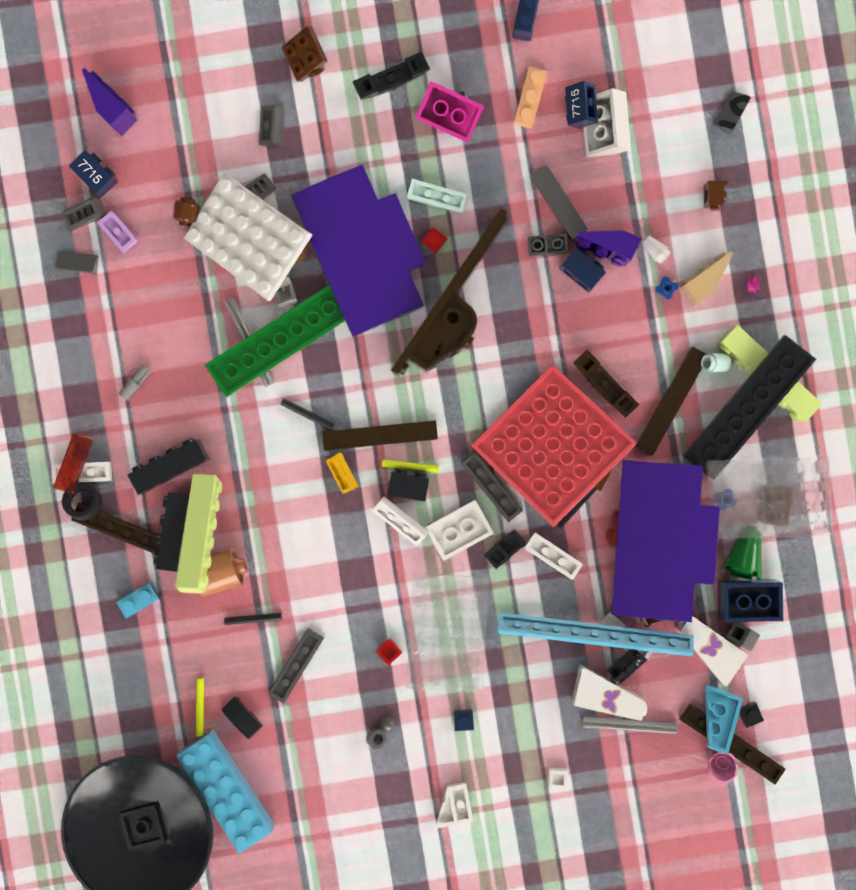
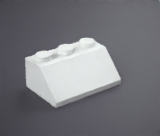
M612 88L596 94L598 123L584 127L586 157L615 155L631 150L626 92Z

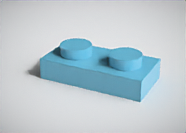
M150 582L116 603L125 618H128L160 599V596Z

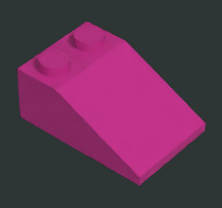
M430 81L415 119L468 143L484 106Z

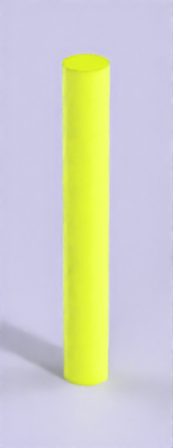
M382 460V467L439 473L438 465Z
M196 678V736L200 737L203 736L204 678Z

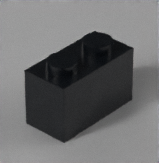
M396 469L395 472H391L387 495L425 502L429 478H426L424 473L415 472L413 476L407 475L406 470Z

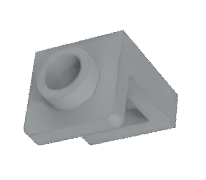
M289 275L285 277L275 293L280 309L298 303Z

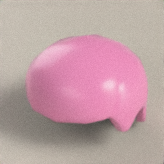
M716 751L710 756L708 770L713 779L719 782H729L736 777L738 763L732 753L729 752L725 755Z

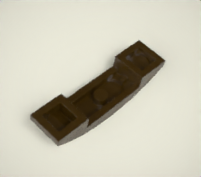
M588 349L573 362L587 381L623 417L626 418L640 405L608 374Z

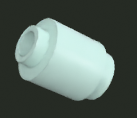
M708 353L701 360V366L707 372H726L731 365L730 357L726 353Z

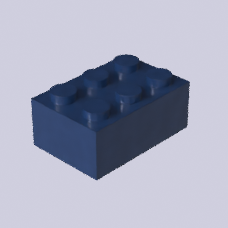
M776 579L718 580L719 619L724 622L783 621V582Z

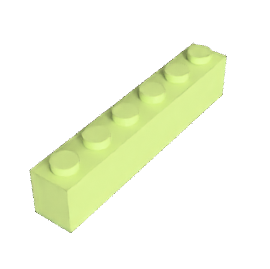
M739 325L732 327L717 343L720 346V351L731 356L734 359L733 363L738 368L748 372V377L768 354ZM797 382L778 405L786 408L794 420L807 421L822 403L801 383Z
M193 474L175 584V588L180 592L205 593V587L208 586L209 578L207 572L211 566L210 552L214 547L213 531L217 527L216 511H219L220 507L218 497L219 493L222 492V482L216 475Z

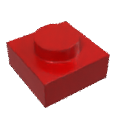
M432 227L421 241V244L434 254H437L448 238Z
M391 638L387 639L376 649V653L387 665H390L403 653Z

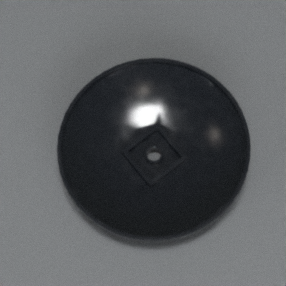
M128 755L116 757L99 764L75 785L63 810L61 820L63 851L73 874L87 890H191L203 875L212 853L214 838L213 822L204 796L185 773L157 758ZM140 822L146 824V831H143L139 828Z

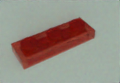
M72 434L53 486L54 489L74 495L93 439Z

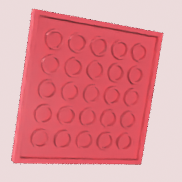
M552 364L471 446L554 527L637 442Z

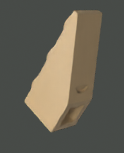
M723 251L714 258L715 263L711 266L707 263L699 269L700 274L696 277L692 274L683 281L685 285L681 287V290L693 306L714 293L732 257V251L727 254Z

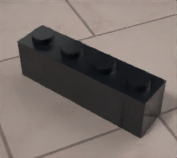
M193 437L182 442L183 446L179 448L175 446L166 450V455L162 457L157 455L149 459L148 464L144 466L139 464L131 469L132 472L127 474L137 495L144 494L210 460L200 439L194 440Z
M168 492V496H164L163 507H166L165 515H161L159 525L163 526L162 533L158 534L156 545H159V552L155 553L153 564L156 565L158 570L178 572L190 495Z

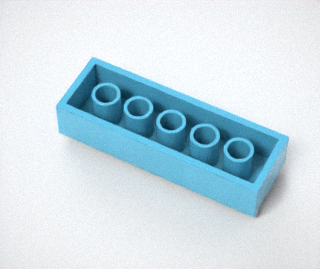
M213 729L180 750L176 755L177 759L204 796L208 807L239 854L272 833L275 826L274 822Z

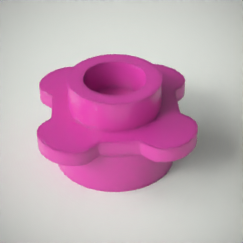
M754 274V277H748V293L754 292V295H756V290H760V278L756 279V274Z

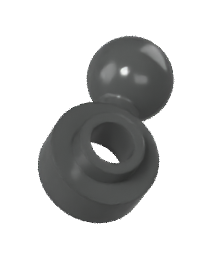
M384 716L380 721V728H372L367 733L366 742L374 749L384 746L387 739L386 731H391L395 727L394 718Z

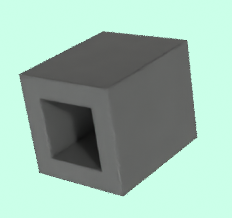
M734 622L726 638L752 651L760 634L739 622Z

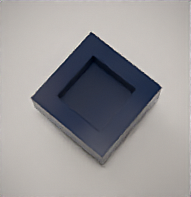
M473 709L454 710L455 731L474 730Z

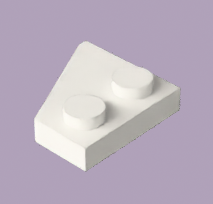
M466 782L447 785L436 822L437 828L473 822Z

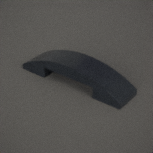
M421 51L405 58L404 62L372 76L370 74L352 81L360 100L368 99L413 81L429 71L430 67Z

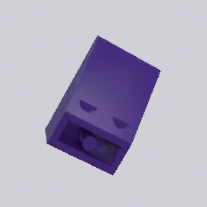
M84 67L82 73L96 112L123 136L137 121L133 116L135 111L93 70L89 72Z
M624 230L580 231L573 243L577 244L576 247L584 251L588 249L594 252L593 255L598 258L604 259L605 257L611 260V263L615 266L625 267L632 260L642 238Z

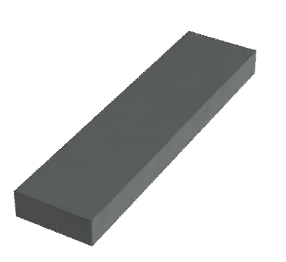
M547 165L530 176L571 241L576 238L580 231L588 230Z
M476 451L461 462L462 466L508 523L523 511Z
M310 628L306 630L268 692L270 696L283 704L285 703L325 637Z

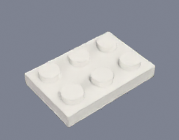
M476 500L469 502L425 527L443 561L494 534Z

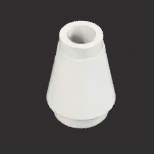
M651 236L642 243L654 261H658L660 264L671 254L668 250L669 247Z

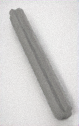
M235 299L227 300L225 305L242 340L252 334ZM270 371L260 376L264 386H270L274 383Z
M582 717V726L585 728L665 734L677 733V725L672 722Z

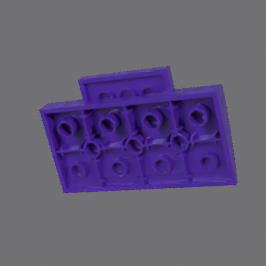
M363 165L342 172L291 195L305 230L312 234L310 238L311 244L352 337L424 307L409 271L426 265L425 259L396 193L378 200Z
M622 460L611 607L612 615L692 622L695 583L715 584L720 506L700 505L703 466Z

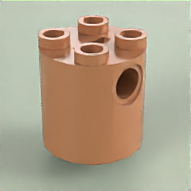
M233 548L211 554V566L207 572L209 578L208 586L205 587V593L200 594L203 597L242 586L244 584L243 576L247 572L245 559L243 557L238 558Z

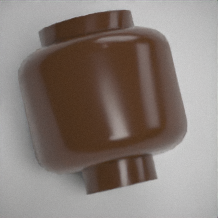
M180 197V200L175 201L173 218L179 221V225L191 226V223H195L197 220L200 205L196 203V199Z

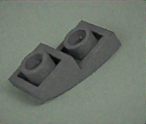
M567 233L528 237L529 256L569 254Z

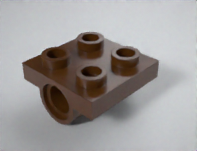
M306 26L282 46L297 82H303L306 78L317 76L324 71V64L328 60L312 26Z

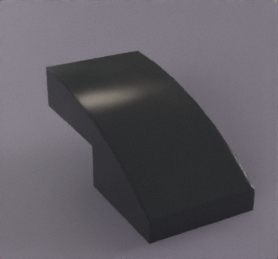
M514 528L491 547L484 556L497 569L527 543Z
M234 696L221 709L231 723L248 739L252 738L263 727V724L255 714L249 711L238 697Z

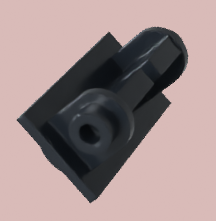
M630 649L607 670L612 676L610 678L613 684H621L648 659L638 650Z

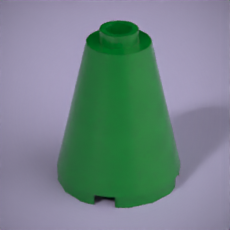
M753 525L742 527L722 565V571L730 570V575L752 580L753 576L757 577V580L761 579V531L758 530V527Z

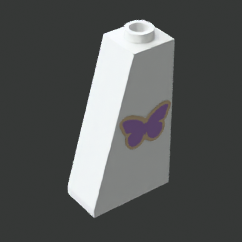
M693 616L692 622L677 621L678 626L676 629L679 633L694 635V651L717 680L727 687L748 657V654Z
M579 665L571 700L574 706L642 721L643 716L647 713V704L642 697L619 684H613L610 679L585 665Z

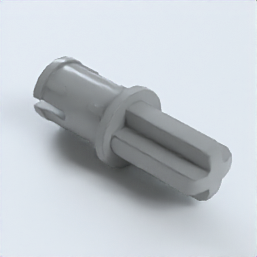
M141 365L132 378H128L129 381L118 394L129 401L135 391L142 387L141 384L150 374V369Z

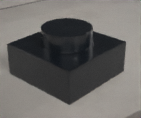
M755 701L741 707L739 715L746 728L764 721Z

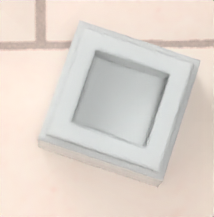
M548 767V788L567 789L568 769Z

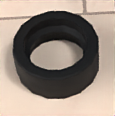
M74 483L65 490L62 496L63 509L76 520L84 521L93 518L98 514L102 506L101 494L88 483ZM80 491H88L93 496L91 506L83 512L75 511L71 506L73 497Z

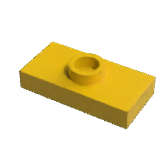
M341 452L326 460L342 494L358 487Z

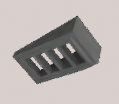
M265 173L245 186L263 200L277 189ZM262 181L269 187L267 190L261 184ZM258 185L263 193L259 194L255 187Z
M94 197L61 213L69 231L100 220L107 215L101 200ZM71 214L74 215L76 223L73 222Z

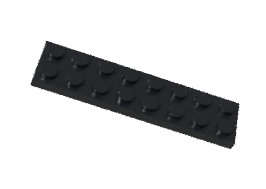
M783 335L683 454V457L693 465L703 466V472L714 480L817 359L788 336Z

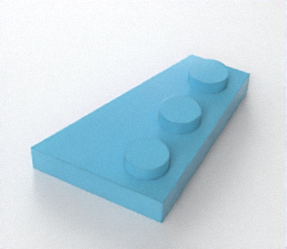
M706 684L707 748L726 755L729 753L743 698Z

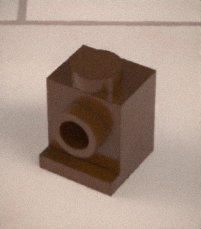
M708 181L703 185L704 208H710V211L722 210V205L727 199V192L724 190V187L728 185V181Z

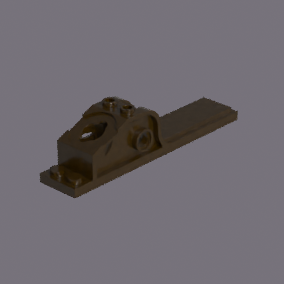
M500 208L392 367L391 372L397 377L400 374L404 375L410 367L408 362L427 373L446 358H452L464 348L468 349L473 342L474 337L472 335L477 326V315L474 309L462 300L459 293L505 227L508 218L506 217L507 211L503 208ZM454 316L457 318V322L450 323L447 318ZM436 350L441 351L439 355H435Z

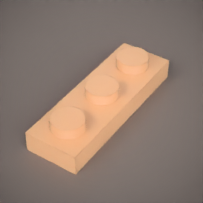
M529 66L514 124L532 129L548 71Z

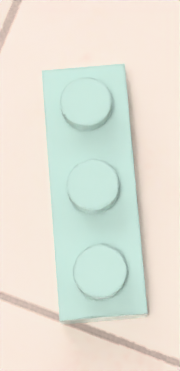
M415 179L411 180L407 199L462 214L467 198L465 193Z

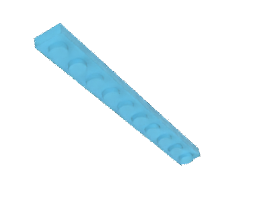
M500 613L498 633L685 656H693L694 635Z

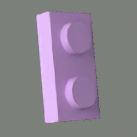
M112 210L97 222L123 253L138 242L137 238Z

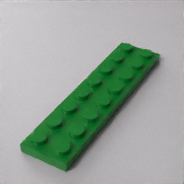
M330 285L205 364V367L226 398L345 322Z

